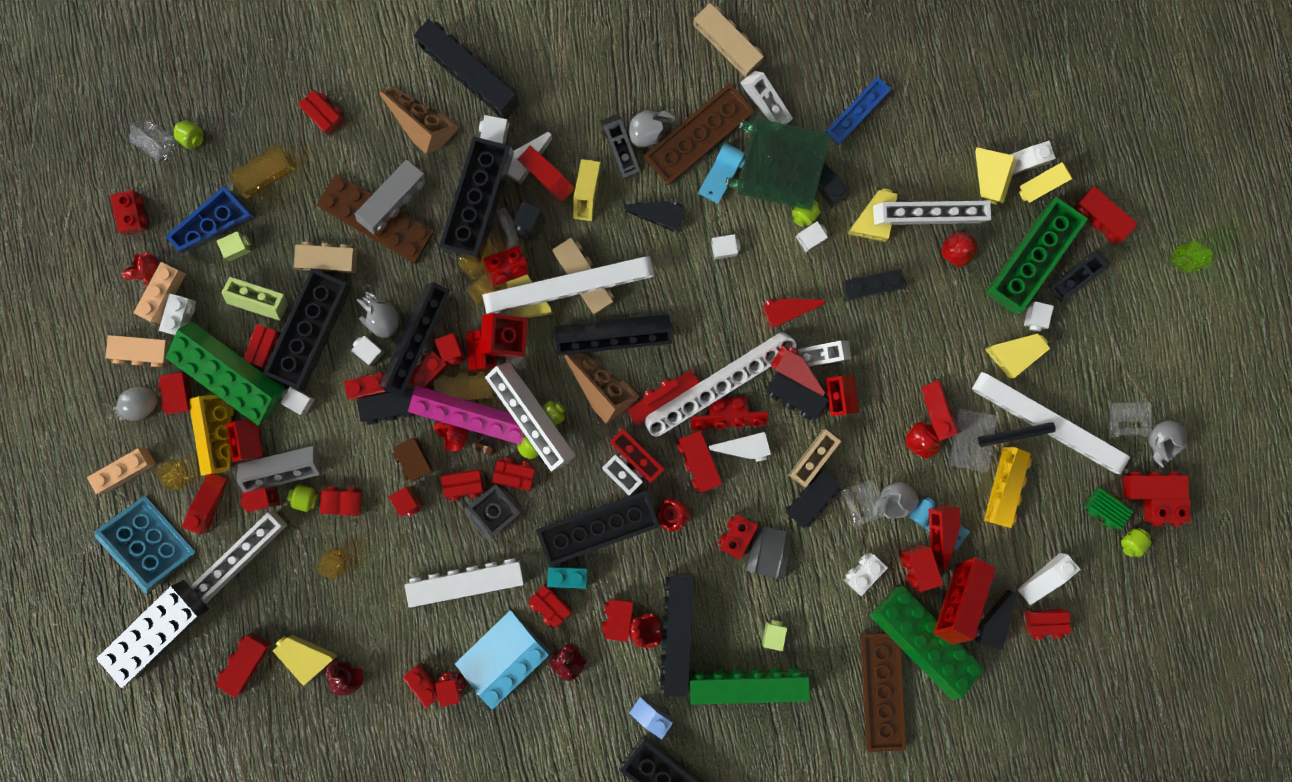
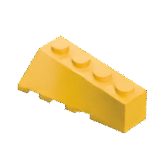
M217 395L198 396L189 399L201 476L229 471L231 452L226 424L231 423L234 408Z
M1003 447L984 521L1012 528V525L1016 523L1017 514L1015 513L1017 506L1020 505L1022 495L1020 494L1027 481L1025 474L1031 465V453L1016 447Z

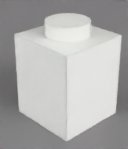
M817 221L798 233L796 238L804 251L808 252L828 238V232Z
M735 234L715 237L711 240L714 260L735 257L738 251H740L739 239H735Z
M1036 301L1029 303L1024 326L1030 327L1029 330L1035 332L1048 329L1054 306Z
M366 336L359 337L353 343L354 348L351 350L370 366H374L385 353Z
M290 387L284 391L281 397L283 400L280 404L299 415H306L315 399L294 387Z

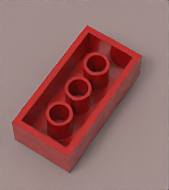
M976 557L955 565L934 635L953 645L974 640L978 634L979 621L984 615L983 608L985 602L989 598L990 585L995 578V567Z

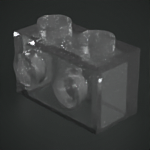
M144 117L131 125L129 141L155 162L160 163L172 156L176 140L149 118Z

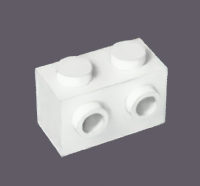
M169 293L159 331L175 335L179 328L189 324L195 311L196 301Z
M615 454L602 469L630 495L643 482L641 480L643 476L635 468L631 470L627 466L629 462L622 455L618 457Z
M869 552L868 555L865 554L861 557L859 564L855 568L847 572L844 581L857 594L862 596L888 567L874 554Z

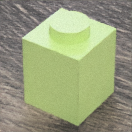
M238 231L217 240L223 257L229 261L251 252L249 248L251 245L250 240L246 235Z
M772 620L771 622H766L762 640L764 648L783 651L787 627L783 625L782 621Z

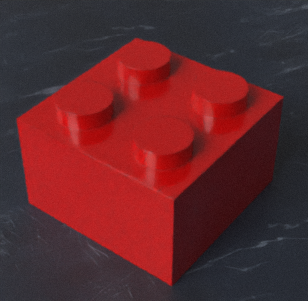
M496 313L482 315L480 354L509 358L525 357L528 318Z
M921 544L901 551L900 562L903 568L906 567L908 574L905 576L909 586L922 592L943 585L931 547Z

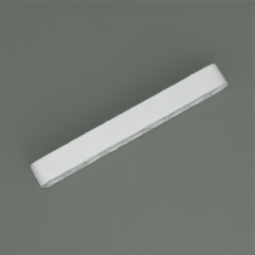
M647 256L484 294L482 297L486 314H497L651 278L655 274L651 257Z
M778 333L650 413L644 421L646 428L653 436L664 434L771 367L770 364L783 343L788 340L785 347L789 348V346L796 348L795 340L787 333ZM755 361V364L750 367V364ZM739 371V374L733 377L734 373ZM723 381V384L717 387L718 383ZM703 392H707L705 396L701 397ZM687 402H691L689 406L684 407ZM675 412L673 416L668 417L670 413ZM658 422L657 426L652 427L654 423Z
M981 372L972 387L975 393L1032 426L1054 422L1056 431L1049 433V436L1116 474L1121 475L1130 459L1127 454L986 373Z

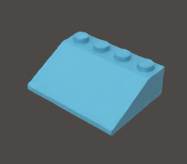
M145 495L95 531V538L146 595L164 582L196 553Z
M510 610L455 665L478 696L493 710L549 656L551 651Z

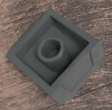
M497 483L464 510L467 518L487 540L493 538L522 513L518 501L506 487Z
M767 527L756 529L752 537L745 570L784 580L792 540L787 532Z

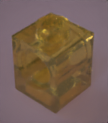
M483 275L466 288V291L476 304L481 306L484 304L482 295L495 292L494 288L497 286L493 287L490 278L487 279Z
M169 460L153 470L165 490H179L185 486L184 482L189 480L178 460Z
M338 549L326 550L315 573L335 580L339 577L347 557L342 555L343 552Z

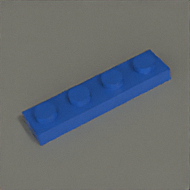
M877 76L825 133L837 145H840L890 92L891 88Z

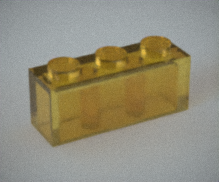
M272 146L266 150L265 154L252 158L247 165L235 168L229 177L240 195L247 199L295 168L281 147Z
M488 371L477 372V376H469V373L457 374L458 377L450 378V375H438L439 379H433L434 391L467 401L495 398V391L485 378L488 375Z

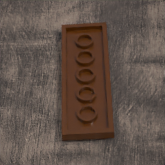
M729 83L648 151L643 158L669 186L754 114V110Z
M335 173L316 206L416 264L433 236L434 231L399 211L394 218L391 217L387 221V225L382 231H378L375 235L356 221L355 213L372 194Z
M886 632L861 633L860 647L866 751L906 750L901 648Z

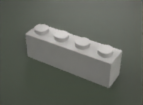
M405 160L355 213L356 221L374 235L378 231H382L386 227L387 221L399 213V208L403 204L409 203L415 191H420L425 184L424 173Z
M314 446L240 463L237 470V482L245 493L320 475V458Z

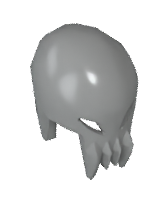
M642 111L632 118L628 128V136L637 147L655 145L662 139V122L675 123L671 119H675V117L667 111Z
M366 292L367 295L363 297V300L357 299L360 305L367 311L366 319L361 316L359 320L372 333L382 338L390 337L396 333L399 327V315L392 305Z
M133 387L124 391L119 396L117 405L113 410H116L117 417H120L119 421H141L154 411L158 397L150 388Z
M1163 421L1157 424L1149 437V444L1154 452L1153 458L1161 467H1164L1162 460L1167 462L1172 460L1187 445L1185 427L1175 421Z
M892 483L882 490L881 497L875 502V515H877L879 508H881V511L884 510V516L888 519L905 517L917 508L919 504L918 495L907 483Z

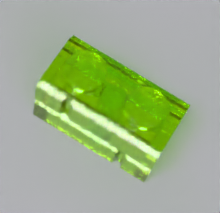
M1195 240L1177 247L1170 257L1169 263L1175 267L1179 266V269L1185 273L1198 271L1200 268L1206 269L1212 262L1213 251L1203 247L1202 244Z

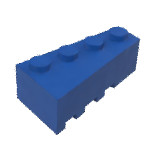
M223 186L165 237L178 251L185 253L255 218V216L228 187Z

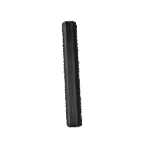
M1054 422L981 436L977 440L979 447H985L1054 433L1056 427Z

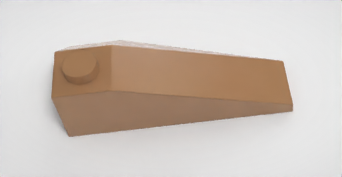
M396 87L381 90L379 93L412 142L426 154L439 150L459 128L446 115L430 111V106L414 102V97Z
M586 353L565 355L567 363L593 410L606 424L621 416L640 398L624 380L620 382L612 376L613 372L600 368L597 361Z

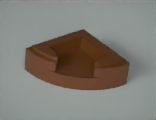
M478 442L475 446L476 451L489 456L493 455L495 448Z

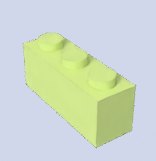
M229 277L221 292L227 304L279 321L288 306L284 294Z

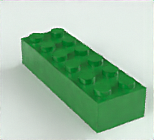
M1058 197L1048 201L984 294L1014 315L1022 313L1088 218Z
M190 322L177 330L166 355V359L258 426L272 417L285 391L283 387L264 375L194 322Z
M903 585L892 588L869 615L951 700L963 698L985 670L959 643L953 645L934 635L937 620Z
M797 667L789 668V671H782L781 668H771L770 671L763 672L762 669L758 668L751 669V672H743L742 669H732L731 672L725 673L724 670H712V673H704V670H694L693 673H689L690 704L810 702L809 677L804 670Z

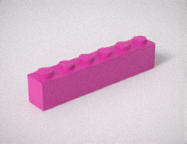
M417 385L415 387L408 412L521 445L525 434L510 413Z

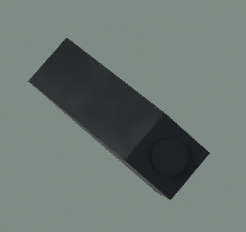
M615 114L601 120L600 123L622 178L640 172L620 116Z
M811 152L799 161L801 168L805 170L808 178L831 208L850 194L849 189L839 176L814 152Z
M675 201L673 203L625 204L624 207L625 212L676 234L686 213V209L683 208L684 206Z
M1096 248L1052 284L1049 289L1060 302H1063L1108 268L1110 262Z
M1007 590L984 616L978 626V634L975 637L976 642L1003 650L1017 596L1016 592Z

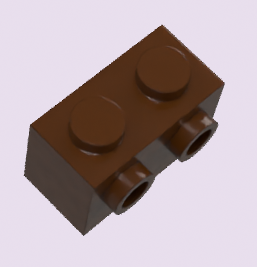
M412 437L393 447V457L397 463H401L403 467L401 471L406 480L414 482L434 471L417 437Z

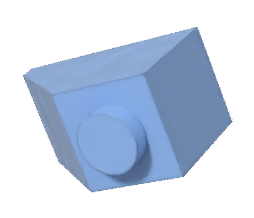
M641 696L630 711V714L643 727L660 739H663L673 724L672 717Z

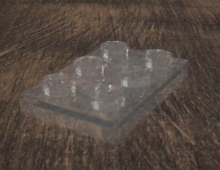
M958 409L956 420L962 433L953 436L948 466L988 472L993 445L979 447L977 439L981 436L995 434L997 415Z

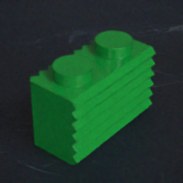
M1096 488L1083 506L1088 510L1087 513L1095 519L1099 517L1104 521L1102 524L1111 530H1121L1134 512V510L1102 488Z

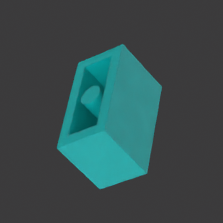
M556 565L548 567L547 587L587 588L588 567Z

